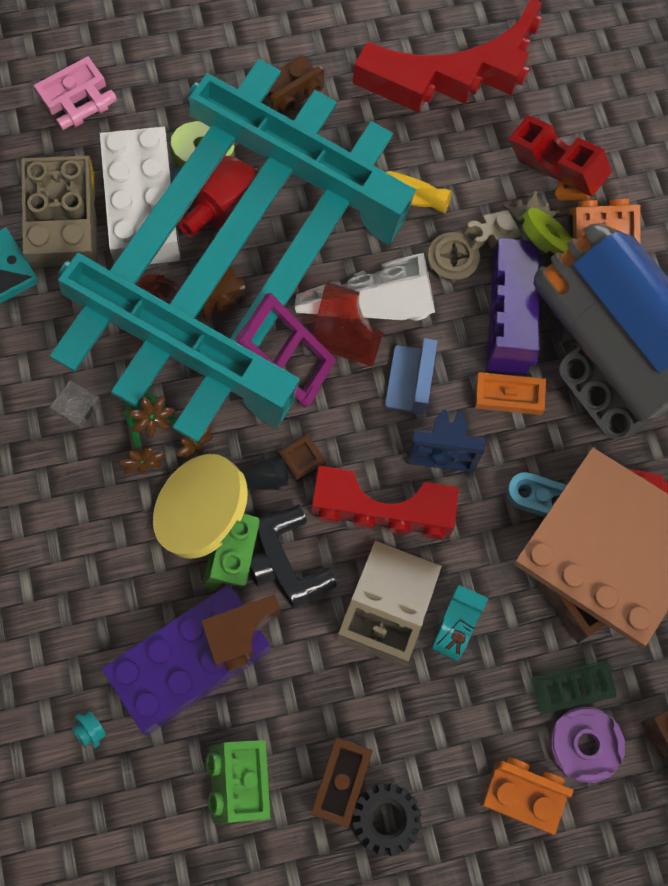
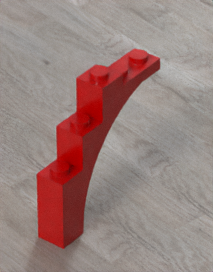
M530 0L520 20L509 30L483 45L465 51L441 55H418L390 50L368 41L354 64L353 84L418 113L425 102L430 103L436 91L464 104L468 101L471 93L475 95L478 93L482 83L512 95L517 84L523 86L530 71V68L526 66L529 56L527 50L531 42L528 37L530 34L536 35L543 17L539 16L542 2Z

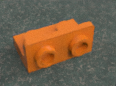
M629 199L609 200V206H598V200L578 201V207L568 209V215H573L574 239L579 240L585 235L584 228L591 224L599 223L633 236L641 244L640 205H629Z
M508 757L507 762H496L481 806L555 835L566 800L572 797L574 790L564 786V778L549 772H543L542 777L528 771L529 764L515 758Z

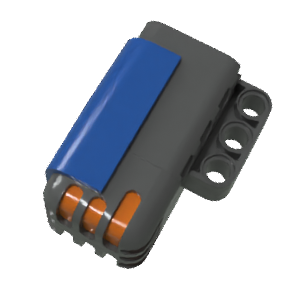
M597 223L584 228L585 235L581 239L573 238L567 243L569 249L565 253L557 252L551 257L553 263L550 266L539 267L534 275V286L567 331L579 343V346L561 361L559 369L562 379L602 431L610 438L621 439L634 435L655 419H659L668 412V276L635 237ZM578 360H581L585 365V373L581 378H578L573 370L574 364ZM599 386L606 392V400L602 405L598 404L594 399V391ZM619 413L623 414L628 422L624 432L619 431L614 424L615 417Z

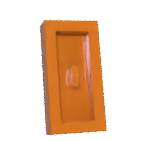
M478 372L476 376L474 409L542 415L545 411L546 379Z

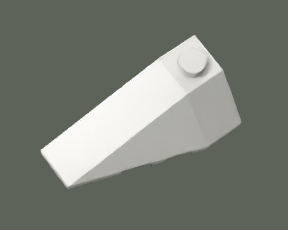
M424 253L383 263V270L373 274H366L365 271H360L353 274L354 277L342 285L338 281H333L296 294L294 306L296 313L392 320H422L428 317L429 314L435 313Z

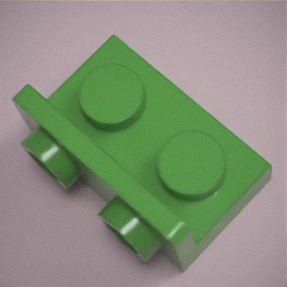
M243 514L241 521H236L230 532L222 540L223 545L209 554L201 588L216 591L222 583L241 588L246 585L260 522L258 517Z
M266 740L223 742L211 745L206 758V769L208 775L211 776V793L208 797V809L211 816H213V823L222 824L271 819Z

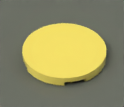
M216 454L201 455L180 466L164 484L154 507L153 528L159 543L171 553L188 559L208 555L222 546V540L230 532L235 522L241 521L246 508L248 489L243 473L227 458Z

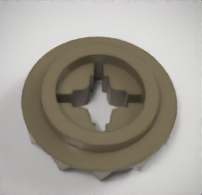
M455 232L442 234L429 247L427 259L430 263V270H434L440 279H451L453 283L459 279L467 280L471 274L476 272L479 265V249L470 248L469 245L473 240L466 235ZM452 248H454L456 257L462 258L458 259L455 267H452L450 259L447 258Z

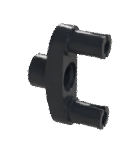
M300 504L274 515L267 513L258 517L260 522L257 539L261 552L252 555L249 573L257 588L273 581L288 604L295 609L309 603V598L337 586L335 577L329 567L301 579L298 576L296 577L279 541V535L307 524L305 513Z

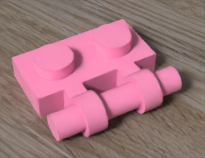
M89 56L33 85L37 95L51 115L61 110H64L66 113L56 119L62 131L72 125L77 127L83 124V119L96 112L99 114L108 110L107 106L117 101L112 90L102 95L99 93L98 90L106 86L105 79ZM87 96L91 100L78 108L74 106V103Z

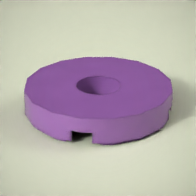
M579 707L565 712L555 721L549 735V751L554 764L565 776L577 782L597 783L610 778L618 769L619 764L622 763L625 755V739L619 725L613 718L603 713V711L593 707ZM582 734L592 736L596 742V750L590 756L584 755L578 748V739Z

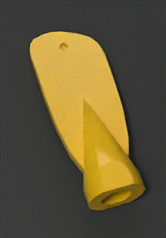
M386 172L416 189L411 203L412 206L431 207L440 213H446L451 200L452 190L437 189L419 179L397 172Z

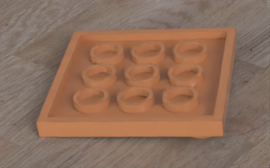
M592 447L514 565L643 649L668 611V493Z

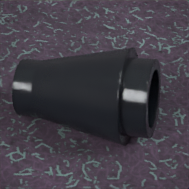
M273 456L246 468L239 469L246 479L247 489L280 491L281 487L289 485L288 471L284 458L276 459Z

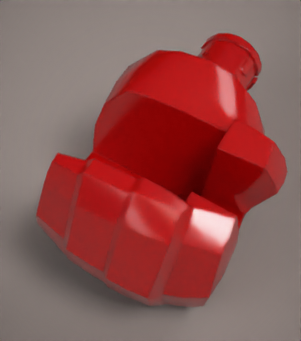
M224 156L192 202L194 208L179 221L178 226L186 236L193 237L207 223L217 229H221L259 171L235 157Z

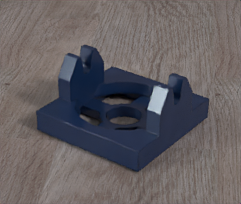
M443 409L434 421L433 432L413 431L407 451L406 463L473 472L485 451L486 439L466 436L467 422L462 412L457 411L454 422L451 423L448 421L447 410Z

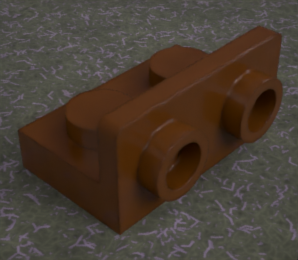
M303 55L297 57L279 68L281 75L262 101V104L280 114L292 111L298 103L310 97L314 90L320 92L324 88V69L320 65L313 68Z

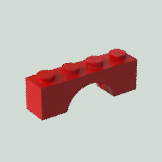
M319 466L312 503V515L318 516V520L326 523H338L339 520L352 521L353 525L359 528L372 529L374 525L388 527V531L396 534H408L410 530L423 532V536L429 539L441 540L444 539V536L450 537L454 530L459 487L424 482L419 491L410 499L401 503L385 504L371 499L361 490L354 471Z

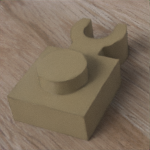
M508 210L483 215L479 221H470L462 230L463 235L471 233L476 236L469 245L471 249H479L484 242H488L490 248L495 249L499 238L520 240L523 237Z

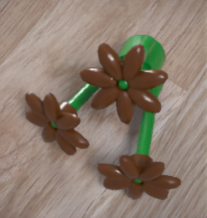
M149 391L146 392L137 407L123 401L127 408L123 415L129 424L135 448L129 451L130 458L118 462L120 466L126 467L124 469L125 474L133 473L136 470L141 474H146L148 467H160L161 461L159 460L165 455L164 452L152 453L153 448L151 446L147 448L142 447L139 431L145 428L146 435L151 438L155 433L156 426L167 430L169 429L167 421L172 426L177 421L172 415L175 410L172 407H164L165 397H152ZM211 424L198 443L183 435L180 442L184 446L177 451L176 455L179 457L184 456L183 459L188 461L195 451L202 453L204 450L202 444L209 442L213 438V435L209 433Z

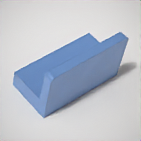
M424 338L421 349L401 345L395 346L385 402L386 409L425 415L429 402L438 340Z

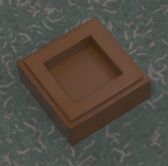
M308 434L278 451L280 458H284L286 466L296 482L317 471L319 466L326 465V460Z

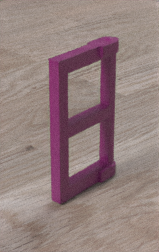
M268 293L264 296L246 325L242 327L235 338V342L283 369L302 340L321 359L304 389L301 390L298 387L295 398L298 400V403L304 408L308 407L319 392L318 389L335 364L336 358L272 293ZM271 310L293 331L274 361L251 341Z

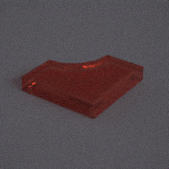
M327 282L312 335L331 354L373 367L383 332L372 327L363 317L359 306L360 292Z

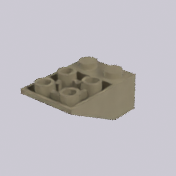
M89 156L21 158L23 255L30 266H63L66 261L71 262L77 252L98 263L97 230Z
M375 541L339 630L337 641L405 667L410 660L442 566Z

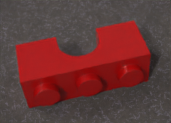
M529 114L508 138L519 162L593 197L612 173L603 148L579 137L569 146L557 136L553 125Z

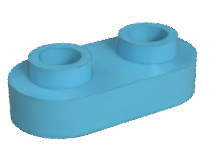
M523 472L515 475L508 484L507 498L518 509L546 517L553 507L552 500L558 499L567 485L532 473ZM518 489H526L529 492V497H521Z

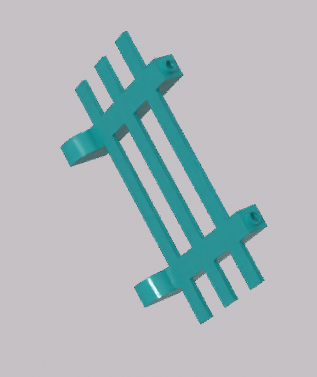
M261 59L257 60L238 89L209 73H206L200 83L195 82L192 85L187 96L190 104V116L209 126L210 129L113 267L108 270L77 252L72 261H66L58 273L61 294L84 308L53 350L50 359L76 372L109 322L144 341L111 391L113 395L137 407L169 357L205 376L173 426L174 430L197 443L230 392L242 397L246 407L255 416L271 427L278 429L294 403L300 378L236 343V336L242 327L246 325L266 294L272 293L285 307L349 205L361 211V220L369 232L390 246L405 222L416 192L415 188L374 166L393 136V133L370 121L352 151L348 152L318 135L337 105V102L314 90L294 121L262 104V101L280 77L281 71ZM236 141L268 160L172 302L168 304L136 286V283ZM291 173L325 191V193L229 339L195 318ZM272 310L251 340L258 348L278 318Z

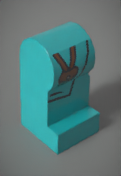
M458 585L440 622L438 633L431 649L455 661H459L489 598Z

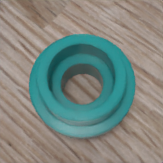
M89 711L83 716L81 714L74 717L76 725L72 727V731L83 747L89 744L94 749L100 746L99 741L106 737V734L94 714Z

